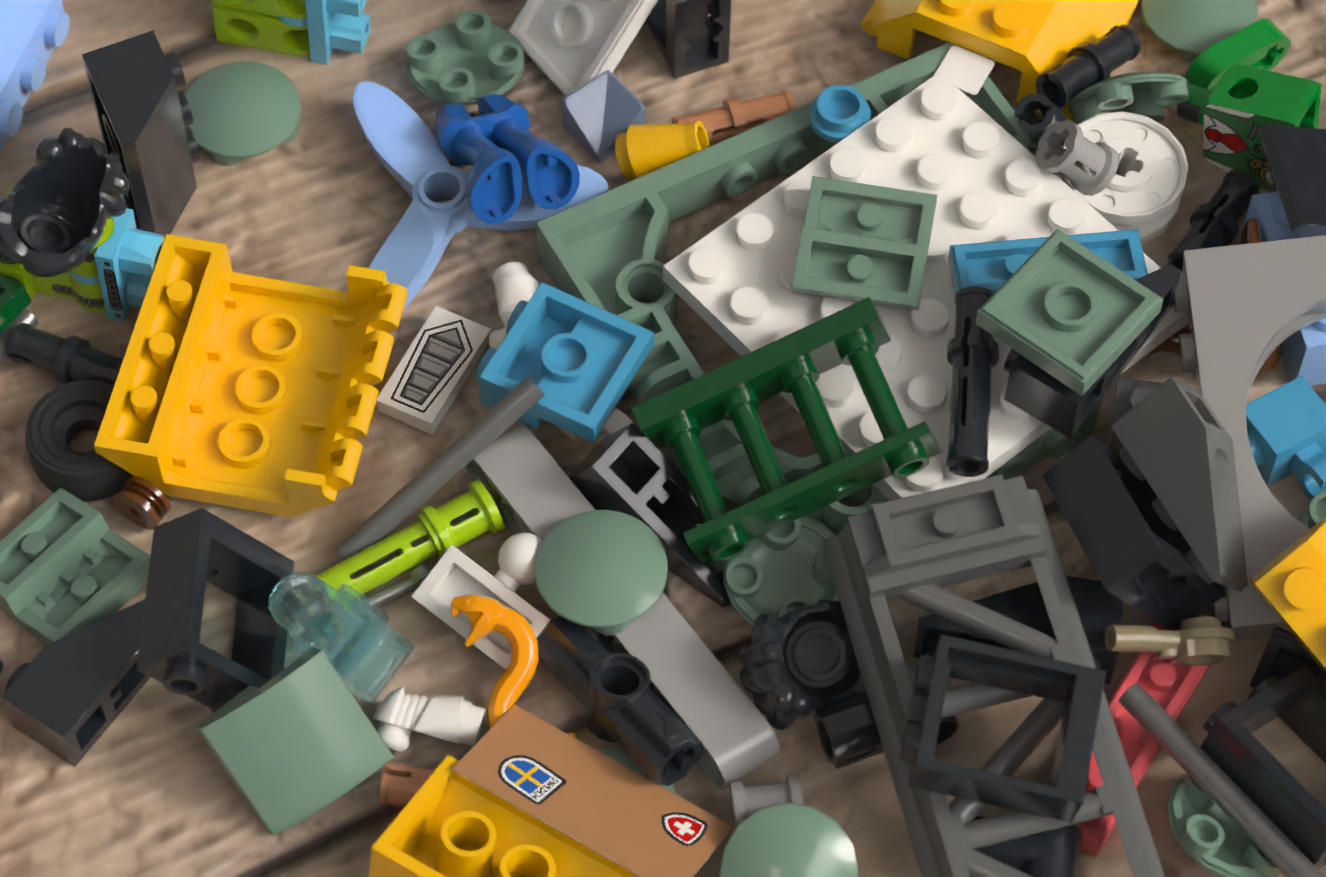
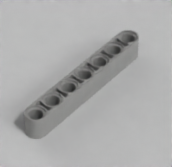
M517 423L507 429L466 466L472 481L479 479L484 484L494 500L503 522L513 535L531 533L544 540L547 534L565 519L582 512L595 510L535 435L522 423ZM663 592L652 608L639 618L631 621L623 632L615 635H604L597 632L616 653L634 656L645 663L650 671V688L703 743L701 759L696 764L717 788L725 790L730 786L731 781L740 780L778 755L780 752L779 743L770 724Z

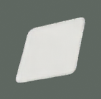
M954 45L949 49L934 75L940 72L958 89L976 95L995 63L993 60Z

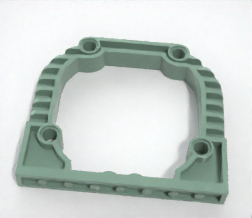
M944 44L850 85L857 89L868 103L871 111L870 120L933 77L949 49L954 44ZM989 76L976 95L962 91L1033 154V150L1029 146L1033 142L1025 131L1019 127L1017 122L1020 120L1018 117H1015V111ZM813 102L536 222L538 259L557 289L654 332V346L628 386L638 405L705 374L675 329L677 321V293L663 281V266L665 263H662L661 260L668 247V223L728 196H740L748 192L755 184L780 173L788 174L795 172L808 161L819 157L837 143L826 141L813 131L809 120L810 108ZM649 300V301H653V302H651V303H641V302H639V301ZM1102 399L1071 439L1050 428L986 478L1002 475L1004 480L1018 477L1025 471L1027 466L1048 456L1052 458L1062 457L1069 449L1079 445L1084 438L1092 433L1097 424ZM723 419L702 429L697 439L724 503L729 505L731 510H734L764 496L733 421ZM772 446L788 484L824 468L817 452L801 458ZM666 447L674 462L682 471L674 449ZM872 484L805 516L824 523L835 535H838L846 525L848 517L871 512L872 505L890 500ZM855 500L862 505L848 507L841 504L840 501Z

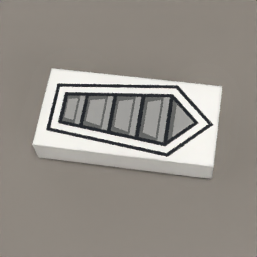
M435 306L380 392L376 401L377 412L433 435L489 346L488 339L491 334V328Z

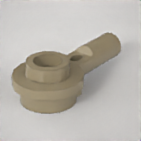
M1194 617L1182 620L1180 622L1181 630L1179 631L1157 630L1152 626L1111 624L1106 629L1105 644L1109 651L1157 652L1158 659H1170L1172 664L1204 666L1220 664L1231 660L1230 646L1236 643V632L1233 629L1221 627V619L1217 617Z

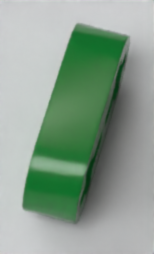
M1269 18L1260 19L1202 52L1187 69L1185 79L1188 83L1214 90L1230 66L1240 64L1271 71L1287 54L1291 40Z

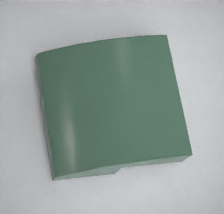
M812 176L791 290L853 301H861L870 297L873 304L918 310L937 195Z
M59 488L0 541V609L47 646L116 613L147 584L151 555L110 530L99 511L66 490Z
M311 647L262 687L256 688L249 685L196 727L268 833L273 836L298 824L331 804L394 758L324 651Z

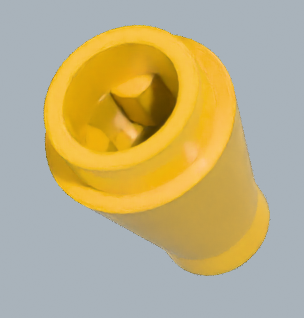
M701 121L676 124H631L627 132L617 135L615 141L617 162L627 180H635L710 147L706 128Z

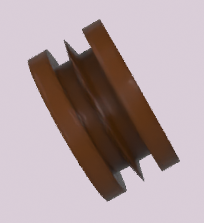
M131 476L125 483V486L121 488V491L114 496V503L129 520L148 530H154V527L159 525L164 515L171 510V503L163 492L152 483L137 476Z

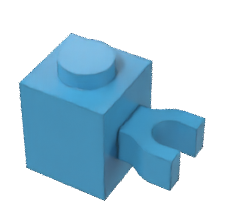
M1300 376L1247 403L1246 422L1249 444L1255 464L1267 487L1294 474L1310 502L1317 494L1326 491V404L1305 378Z

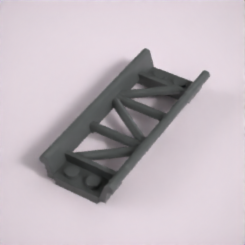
M997 475L872 505L871 512L848 517L846 525L839 534L825 539L822 545L921 877H1032L973 849L1109 815H1114L1133 876L1165 877L1104 690L1093 744V753L1104 785L1097 786L1094 791L1085 793L1083 805L1072 823L1016 810L972 821L986 806L985 803L955 797L948 805L945 794L907 786L912 763L899 761L900 751L908 719L920 722L924 698L912 695L913 687L886 601L899 598L1018 652L1097 669L1038 490H1028L1023 476L1004 480L1002 475ZM1033 566L1056 638L945 590L942 587ZM974 682L949 688L946 690L941 718L1031 697L1032 695ZM1044 698L980 770L1011 777L1062 720L1065 703Z

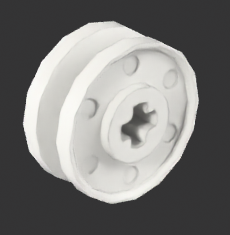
M1123 111L1098 114L1078 124L1085 138L1093 143L1105 142L1116 150L1119 158L1115 176L1105 189L1093 196H1085L1073 188L1071 179L1060 172L1057 173V176L1119 231L1138 229L1141 245L1162 235L1176 218L1189 166L1180 142L1168 128L1151 118ZM1088 167L1090 172L1089 174L1093 175L1095 171Z

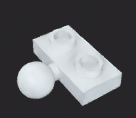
M518 533L509 537L499 550L498 564L500 569L495 576H492L451 545L411 597L465 639H467L472 630L471 622L468 615L461 613L457 618H453L451 614L453 598L472 594L489 597L521 614L531 625L536 638H538L547 629L551 620L515 592L520 585L536 583L535 561L543 540L531 533ZM493 631L473 644L505 670L511 662V645L504 635Z

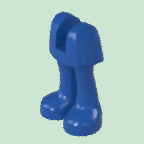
M492 93L479 98V116L471 117L459 102L445 104L438 109L435 120L437 142L445 154L456 164L473 166L467 179L465 191L468 206L480 220L488 224H496L511 218L520 205L522 179L530 198L544 209L561 208L567 205L575 196L580 184V173L576 162L557 144L528 132L531 125L527 109L502 95Z

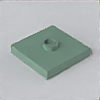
M1056 229L977 311L975 324L1080 396H1083L1160 313L1163 298L1059 229Z

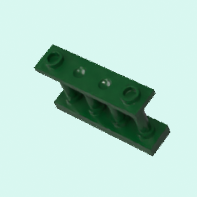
M870 297L632 408L641 432L658 449L666 446L673 448L704 521V524L684 532L683 535L688 546L703 562L710 559L714 561L731 559L744 552L749 546V541L893 475L895 478H903L913 475L929 464V458L942 453L926 421L909 429L905 423L875 356L879 346L892 340ZM841 364L851 365L884 439L850 456H847L815 383L819 379V374ZM783 391L792 393L824 467L790 484L785 479L756 411L760 406V402ZM723 419L733 421L764 496L730 512L726 508L697 439L702 429Z

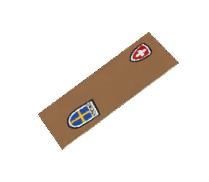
M515 704L451 769L640 877H693L734 828L731 824L661 785L654 783L652 780Z

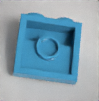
M541 282L528 302L521 300L514 308L507 324V335L498 349L489 348L478 365L475 380L480 383L481 404L489 408L494 407L527 376H530L543 390L545 396L517 421L537 430L541 422L545 420L594 443L653 348L654 332Z

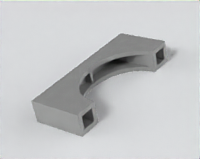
M1326 235L1184 251L1182 273L1174 298L1175 311L1188 312L1190 333L1179 334L1183 373L1195 371L1197 390L1233 440L1247 580L1310 530V528L1294 518L1278 502L1262 479L1249 444L1246 407L1251 386L1260 368L1276 347L1301 328L1316 321L1326 319ZM1249 582L1248 586L1241 592L1220 584L1225 595L1212 604L1213 617L1220 618L1221 623L1226 622L1227 628L1233 629L1236 632V641L1271 637L1275 627L1291 632Z

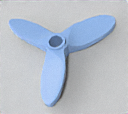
M363 81L358 83L354 89V109L358 123L369 146L387 171L413 199L369 266L371 269L386 271L389 283L399 284L407 289L408 295L403 311L430 278L454 234L463 231L466 227L502 231L536 228V222L608 191V183L600 174L588 167L577 165L580 173V184L575 196L567 205L561 208L544 209L530 198L522 179V197L516 212L511 218L501 223L488 224L480 220L468 206L465 188L472 169L463 171L458 167L449 165L436 138L419 115L398 95L375 82ZM441 198H454L444 203L435 202Z

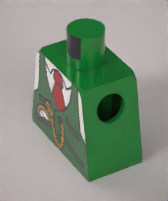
M1240 64L1228 67L1214 90L1188 83L1189 99L1177 105L1176 113L1180 118L1204 126V158L1209 163L1227 172L1238 170L1249 174L1256 180L1261 189L1268 192L1278 191L1258 131L1268 124L1318 129L1322 84L1313 80Z

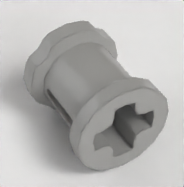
M1071 120L1055 122L1044 132L1038 142V150L1035 157L1039 167L1048 173L1060 172L1071 179L1073 188L1085 196H1093L1100 193L1109 185L1117 171L1119 158L1116 150L1105 142L1093 143L1085 138L1081 127ZM1060 141H1065L1064 144H1065V147H1066V148H1064L1063 146H1061V145L1059 144V142H1060ZM1088 167L1095 171L1093 175L1089 174L1090 172Z
M787 775L785 783L744 787L740 781L730 782V800L734 827L743 818L751 816L761 808L786 802L803 805L798 775Z

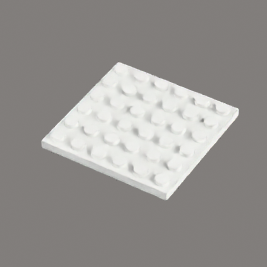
M938 72L663 266V281L742 357L859 302L791 290L812 176L937 195L919 309L911 310L874 304L892 340L879 346L875 356L905 423L909 429L926 421L942 453L929 458V464L913 475L903 478H895L892 475L874 483L873 485L890 501L985 479L1051 428L1004 400L1009 373L1004 371L1003 367L1012 348L993 336V339L999 346V360L992 367L991 412L988 439L989 469L986 473L979 476L963 477L949 472V467L946 468L953 368L947 360V345L954 338L956 313L955 293L948 261L950 245L1049 237L1056 229H1059L1066 235L1119 231L1057 175L1048 173L1039 167L1035 156L944 75ZM1143 252L1148 274L1161 269ZM1173 302L1172 308L1122 373L1188 323V312H1176ZM841 364L819 374V379L815 383L847 456L883 441V436L851 365ZM784 391L779 393L799 412L792 393Z

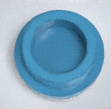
M833 85L824 89L813 101L809 120L813 131L819 137L832 143H839L869 122L871 111L863 95L857 89L847 85Z

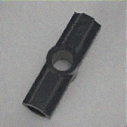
M561 616L551 620L543 634L536 638L538 642V658L585 707V720L590 732L601 740L618 743L654 783L663 782L668 787L686 777L690 768L701 759L703 743L650 688V671L641 660L625 653H616L592 627L575 624Z

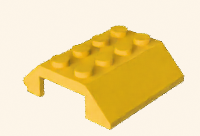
M875 0L862 20L861 27L867 34L877 36V48L907 60L913 53L916 30H919L1020 70L1022 74L1016 103H1018L1023 97L1037 93L1036 80L1039 75L1050 71L1065 61L1067 54L1072 48L1083 42L1092 43L1116 25L1120 26L1123 24L1127 26L1141 0ZM1068 102L1059 109L1063 111L1067 120L1073 121V115L1069 110Z
M166 234L94 444L96 453L132 475L147 480L165 495L289 518L334 503L339 490L352 486L363 449L362 444L356 440L367 435L379 394L373 385L381 383L394 343V337L389 332L398 329L408 295L407 289L399 284L389 283L386 271L349 265L346 272L348 292L235 273L232 271L227 244Z

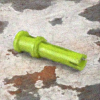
M475 479L468 483L467 492L436 508L429 504L422 507L420 513L416 514L417 522L364 548L362 551L324 572L309 577L312 588L325 611L330 614L335 611V608L389 582L391 579L434 556L440 560L451 545L458 548L488 531H491L493 534L503 531L505 526L500 512L484 484L479 479ZM469 513L474 514L473 517L456 526L450 525V523ZM423 537L426 542L416 547L411 546L412 543ZM395 552L399 553L400 556L354 580L351 579L350 576Z

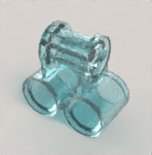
M299 572L288 575L274 586L269 596L268 607L273 619L288 631L293 645L303 654L311 647L323 650L350 692L369 703H373L414 649L413 645L401 633L387 623L390 618L378 605L349 585L342 584L339 589H336L313 574Z

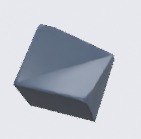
M609 70L572 92L562 101V126L598 163L616 153L615 141L618 134L627 132L631 124H646L645 106Z

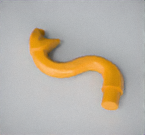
M475 594L454 597L451 602L453 618H457L461 613L468 615L471 622L472 630L465 641L467 647L493 631L504 635L511 645V662L493 687L487 704V721L489 729H491L515 704L534 676L538 663V642L533 628L528 621L517 611L503 606L501 602ZM567 733L576 738V733Z

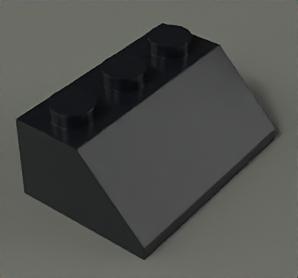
M150 31L84 53L82 58L103 144L106 147V154L113 153L118 157L122 164V171L129 180L130 188L123 197L127 208L133 209L136 229L161 234L165 239L166 234H171L197 188L192 163L200 161L201 156L195 137L189 125L194 124L193 116L182 89H179L186 86L180 62L174 51L163 53L154 31Z

